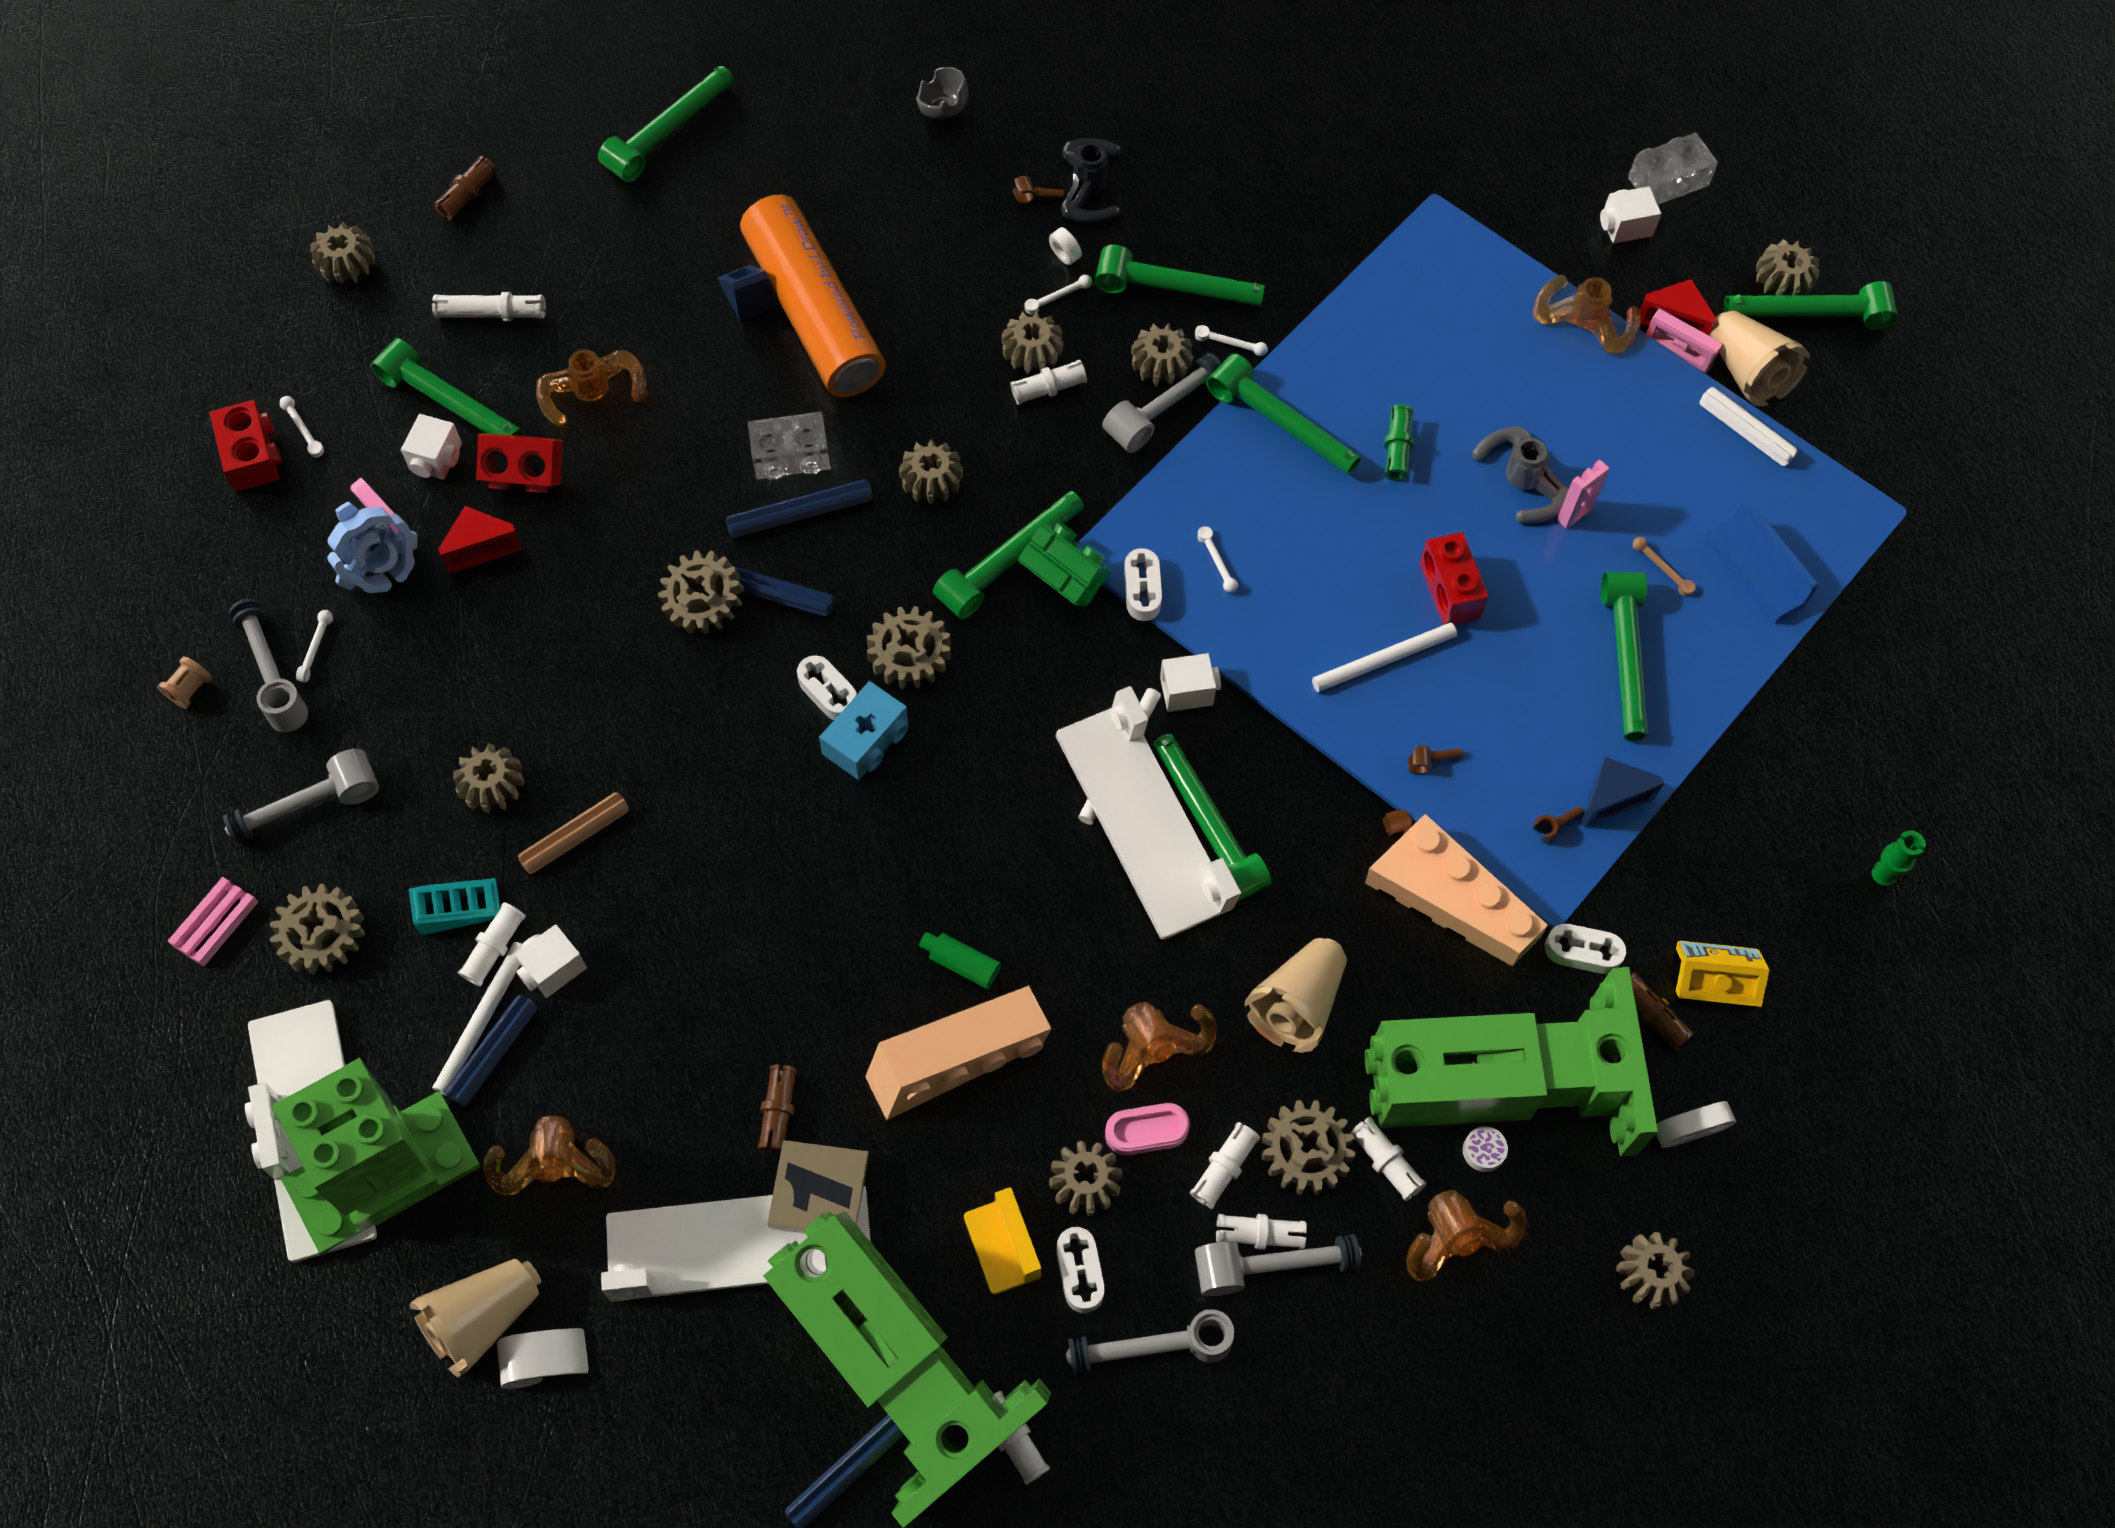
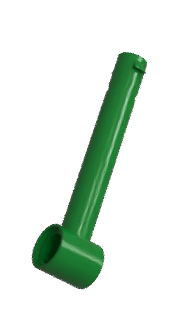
M719 66L704 78L702 82L698 83L628 141L624 142L617 136L610 137L602 144L599 150V162L625 182L636 180L645 167L644 155L712 101L714 97L718 96L721 92H725L726 88L734 82L732 74L724 66Z
M1108 245L1101 251L1095 284L1104 292L1111 294L1121 293L1126 289L1127 283L1261 307L1265 285L1133 262L1132 253L1120 245Z
M1884 281L1865 285L1859 291V295L1751 296L1739 294L1726 296L1723 307L1724 312L1737 311L1747 317H1863L1865 327L1871 330L1888 328L1898 320L1892 285Z
M395 338L370 364L372 371L385 384L395 388L403 380L485 433L523 436L521 428L420 366L421 359L417 352L408 343L399 338Z
M1231 354L1207 378L1206 385L1216 399L1224 403H1230L1237 396L1318 455L1326 458L1328 462L1345 474L1350 475L1359 465L1361 456L1338 442L1334 437L1254 382V369L1244 357L1238 354Z
M1069 491L965 575L958 569H951L946 572L935 584L933 594L959 619L968 618L983 602L984 594L981 590L1018 562L1019 556L1027 544L1031 542V538L1039 526L1043 523L1054 526L1058 522L1062 524L1067 523L1084 509L1082 500L1076 493Z
M1605 571L1601 580L1600 595L1602 605L1613 606L1623 734L1625 740L1638 742L1648 738L1637 607H1643L1646 601L1647 577L1644 572Z
M1165 734L1155 740L1152 744L1153 749L1164 767L1168 770L1169 776L1218 858H1223L1241 891L1238 901L1271 886V877L1264 861L1257 853L1245 856L1191 764L1186 759L1173 734Z

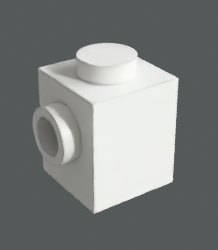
M1650 186L1632 190L1623 189L1609 194L1605 208L1601 211L1600 220L1603 229L1608 231L1612 243H1619L1653 236L1661 212Z
M419 414L401 448V452L409 469L416 475L425 478L432 476L444 480L450 467H454L458 461L462 442L454 423Z
M1209 653L1162 660L1160 680L1167 712L1212 706L1214 704L1215 692L1221 689V679L1218 667H1211Z
M556 924L543 934H537L527 939L522 944L521 949L515 953L522 966L516 971L521 980L530 991L538 987L546 998L587 969L579 952Z

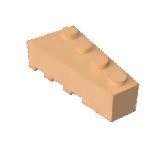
M1426 814L1369 868L1365 881L1367 885L1374 889H1381L1394 896L1396 901L1406 907H1413L1433 918L1432 921L1446 929L1448 927L1465 936L1466 940L1511 966L1541 938L1548 926Z
M1027 986L880 1042L865 1077L886 1120L984 1073L992 1072L1017 1057L1027 1058L1036 1054L1043 1048V1043L1051 1027L1030 987Z

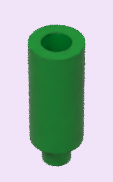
M926 932L919 944L921 948L931 952L930 960L985 989L991 987L1001 968V963L945 933L936 937Z

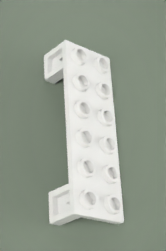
M1129 686L1116 692L1112 708L1059 729L1056 733V738L1159 937L1164 940L1232 910L1241 895V891L1223 858L1211 862L1144 737L1149 719L1133 689Z
M864 1186L857 1226L871 1242L867 1192ZM773 1195L609 1213L606 1216L608 1272L601 1273L602 1291L610 1302L769 1284L763 1277L772 1268L768 1260L788 1243L792 1244L794 1241H797L798 1244H801L808 1237L805 1233L768 1227L767 1223ZM815 1249L812 1255V1263L815 1268L824 1272L827 1267V1258L824 1253Z

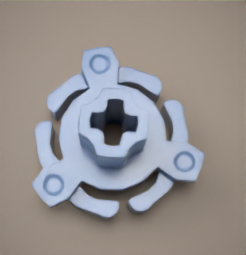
M349 501L335 509L340 523L335 526L328 538V544L335 552H331L327 558L337 573L335 582L349 590L356 585L365 592L377 593L387 592L392 587L391 581L384 574L386 571L398 582L405 581L415 563L413 550L417 549V534L414 531H410L403 519L397 514L390 516L382 507L358 510ZM392 523L398 528L397 533H394L390 527ZM338 555H340V557L344 560V562L346 563L345 565L343 564V561L339 558ZM366 572L380 573L372 577L364 576Z

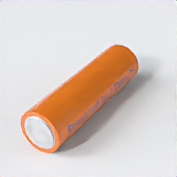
M783 194L771 195L760 199L744 213L740 222L741 232L761 269L766 271L768 282L827 390L837 397L854 396L866 391L884 373L886 366L882 354L797 203L790 196Z

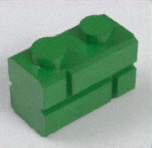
M1058 522L1054 526L1043 523L1019 556L1018 561L1074 605H1089L1098 592V588L1103 585L1111 573V568L1103 563L1106 556L1091 545L1087 544L1083 548L1075 542L1074 539L1077 534L1064 524Z

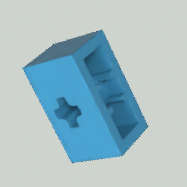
M869 681L819 737L822 754L859 780L867 770L872 772L876 769L884 756L883 752L892 742L896 744L903 738L908 730L907 708Z

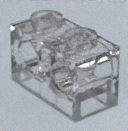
M1693 133L1685 137H1676L1656 148H1647L1641 151L1634 159L1628 178L1636 189L1650 186L1658 205L1708 186L1718 162L1699 135Z
M822 412L748 422L752 457L757 479H778L785 475L799 473L815 474L821 470L830 469Z

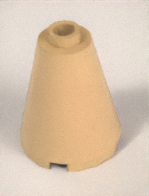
M1737 311L1724 312L1716 317L1709 336L1723 343L1718 352L1745 398L1754 406L1763 407L1769 405L1765 400L1773 396L1781 399L1798 384L1807 369V366L1803 364L1804 358H1809L1808 351L1800 343Z
M1313 939L1250 992L1245 1000V1006L1249 1004L1251 1009L1247 1016L1251 1024L1261 1035L1280 1047L1284 1042L1296 1045L1293 1051L1300 1053L1312 1051L1322 1039L1347 963L1342 947L1332 939Z
M512 1259L419 1296L409 1305L411 1309L421 1310V1313L414 1317L417 1325L440 1360L449 1355L456 1363L448 1369L455 1376L460 1377L471 1369L539 1295L537 1285L541 1283V1279L531 1263L526 1261L521 1264L517 1259Z

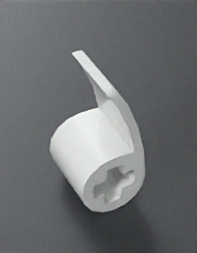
M581 1328L522 1333L501 1338L496 1342L502 1388L515 1389L531 1386L541 1382L543 1377L588 1373L585 1336Z

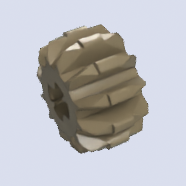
M343 222L339 228L334 229L328 224V232L316 233L317 241L310 244L312 262L315 269L328 282L336 279L337 282L343 285L347 279H352L357 283L359 274L369 275V266L375 264V256L372 250L373 245L370 238L363 234L357 225L349 228Z
M1783 239L1778 245L1770 244L1757 262L1756 272L1758 274L1756 276V283L1764 285V294L1773 292L1776 295H1806L1819 277V258L1811 256V248H1800L1799 241L1789 245Z
M1036 311L1033 317H1028L1022 312L1019 320H1009L1007 329L1002 333L1003 355L1006 360H1011V365L1014 369L1024 366L1028 375L1032 368H1037L1040 371L1046 368V365L1055 366L1057 356L1061 355L1063 351V341L1061 340L1062 331L1060 326L1053 325L1054 321L1051 316L1041 319L1038 311Z
M1153 323L1150 332L1141 330L1138 340L1134 341L1131 354L1133 355L1132 365L1134 370L1140 371L1142 381L1153 378L1155 386L1159 384L1160 380H1165L1170 386L1174 382V378L1183 380L1187 369H1190L1192 365L1191 339L1184 338L1182 329L1174 332L1171 331L1169 323L1164 329H1159Z
M931 439L927 447H922L916 442L914 452L905 451L903 463L899 467V474L906 493L913 492V498L916 502L926 497L927 501L932 505L935 498L939 497L946 502L949 498V492H958L959 481L963 478V467H961L959 455L957 452H950L947 443L935 447V443Z
M489 743L485 751L481 753L472 746L471 754L473 757L470 759L459 757V764L462 769L453 771V778L457 783L455 790L460 798L466 799L468 807L474 810L481 805L483 811L489 814L494 804H498L501 809L505 810V800L507 798L518 800L519 793L516 788L524 785V778L520 773L522 766L518 759L512 758L508 749L503 747L496 751L494 745Z
M1079 1141L1077 1143V1154H1074L1065 1147L1061 1150V1156L1064 1161H1053L1051 1164V1170L1057 1175L1049 1179L1050 1188L1060 1190L1056 1195V1202L1058 1204L1065 1203L1071 1199L1069 1212L1072 1214L1078 1212L1081 1204L1086 1205L1087 1215L1093 1216L1095 1202L1101 1208L1107 1210L1111 1205L1108 1195L1119 1196L1121 1187L1115 1181L1122 1178V1169L1111 1167L1116 1160V1156L1113 1153L1100 1157L1102 1145L1099 1143L1093 1146L1092 1152H1086L1085 1143ZM1081 1172L1084 1176L1093 1174V1184L1090 1185L1086 1180L1078 1183V1173Z
M1654 1232L1650 1236L1649 1241L1643 1235H1638L1633 1239V1246L1626 1245L1621 1250V1255L1626 1261L1620 1262L1617 1265L1616 1271L1629 1276L1621 1283V1289L1628 1290L1633 1287L1636 1290V1293L1633 1295L1634 1303H1640L1647 1296L1651 1309L1660 1307L1662 1301L1669 1307H1672L1678 1302V1295L1685 1296L1689 1293L1690 1286L1685 1280L1691 1279L1694 1276L1695 1270L1682 1265L1690 1258V1252L1677 1254L1674 1250L1678 1243L1677 1239L1671 1238L1664 1245L1660 1232ZM1653 1263L1655 1270L1648 1269V1266ZM1656 1271L1662 1272L1660 1278L1656 1277Z

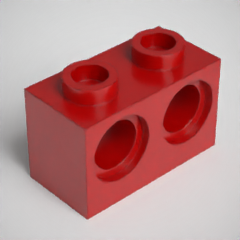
M254 400L209 412L223 472L235 492L280 480L276 465L282 464V459L276 443L270 442L269 435L275 434L268 412L261 414Z
M494 433L478 434L476 480L489 481L488 487L494 489H511L512 483L526 484L525 491L547 493L549 487L561 485L563 440ZM498 452H502L508 460V466L504 472L498 470L494 463L495 455ZM535 455L540 456L545 462V470L542 475H538L532 470L531 461Z
M1459 532L1426 540L1419 564L1443 625L1448 623L1458 625L1481 619L1489 596L1464 533Z

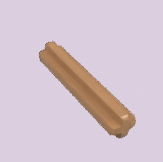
M618 792L611 794L521 852L518 856L519 861L528 873H535L626 814L629 810L626 801Z

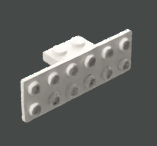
M330 1000L252 1020L248 1023L258 1082L257 1085L248 1087L251 1102L245 1103L247 1121L251 1128H255L257 1142L252 1143V1154L257 1168H262L275 1181L287 1257L293 1263L321 1254H319L280 1179L301 1167L302 1164L271 1105L345 1066L335 1009ZM372 1225L330 1249L328 1253L376 1239V1226Z

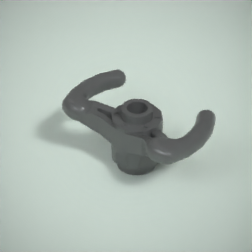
M1519 426L1498 430L1480 441L1472 452L1473 458L1477 461L1483 460L1492 449L1502 443L1510 442L1513 444V451L1511 452L1505 472L1508 482L1515 488L1522 490L1535 488L1547 498L1552 499V503L1535 510L1518 511L1516 514L1518 523L1536 524L1551 520L1559 515L1569 488L1551 472L1548 466L1550 455L1543 442L1531 438V434Z

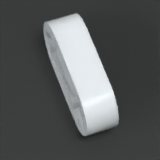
M1143 548L1135 549L1127 555L1125 560L1126 605L1129 614L1133 618L1148 621L1155 618L1161 609L1160 565L1158 557L1154 552ZM1137 563H1144L1146 578H1139ZM1140 591H1147L1149 606H1142L1141 601H1139Z
M809 656L799 664L797 675L800 687L829 718L835 720L846 706L843 707L839 703L834 705L831 693L833 692L841 700L846 698L848 705L857 695L855 689L824 657ZM813 671L816 674L822 672L825 684L822 685L815 677L809 679L808 672Z
M1560 924L1554 927L1545 942V952L1557 964L1601 974H1609L1612 968H1618L1623 962L1626 955V946L1615 934L1572 924ZM1561 937L1568 938V945L1573 946L1569 952L1562 951V945L1557 943ZM1602 945L1609 947L1608 952L1612 955L1609 961L1602 959L1603 955L1599 952Z
M1718 1102L1657 1123L1658 1132L1656 1137L1661 1148H1669L1720 1132L1734 1125L1736 1120L1728 1102Z
M1071 1227L1066 1229L1057 1241V1259L1064 1294L1068 1305L1073 1310L1079 1313H1090L1101 1305L1104 1298V1282L1096 1243L1088 1230L1081 1227ZM1071 1239H1078L1080 1245L1088 1246L1087 1249L1082 1251L1083 1265L1076 1266L1073 1253H1065L1064 1249L1070 1246ZM1085 1274L1088 1287H1096L1097 1290L1091 1293V1300L1089 1302H1083L1081 1295H1073L1072 1293L1078 1290V1275Z

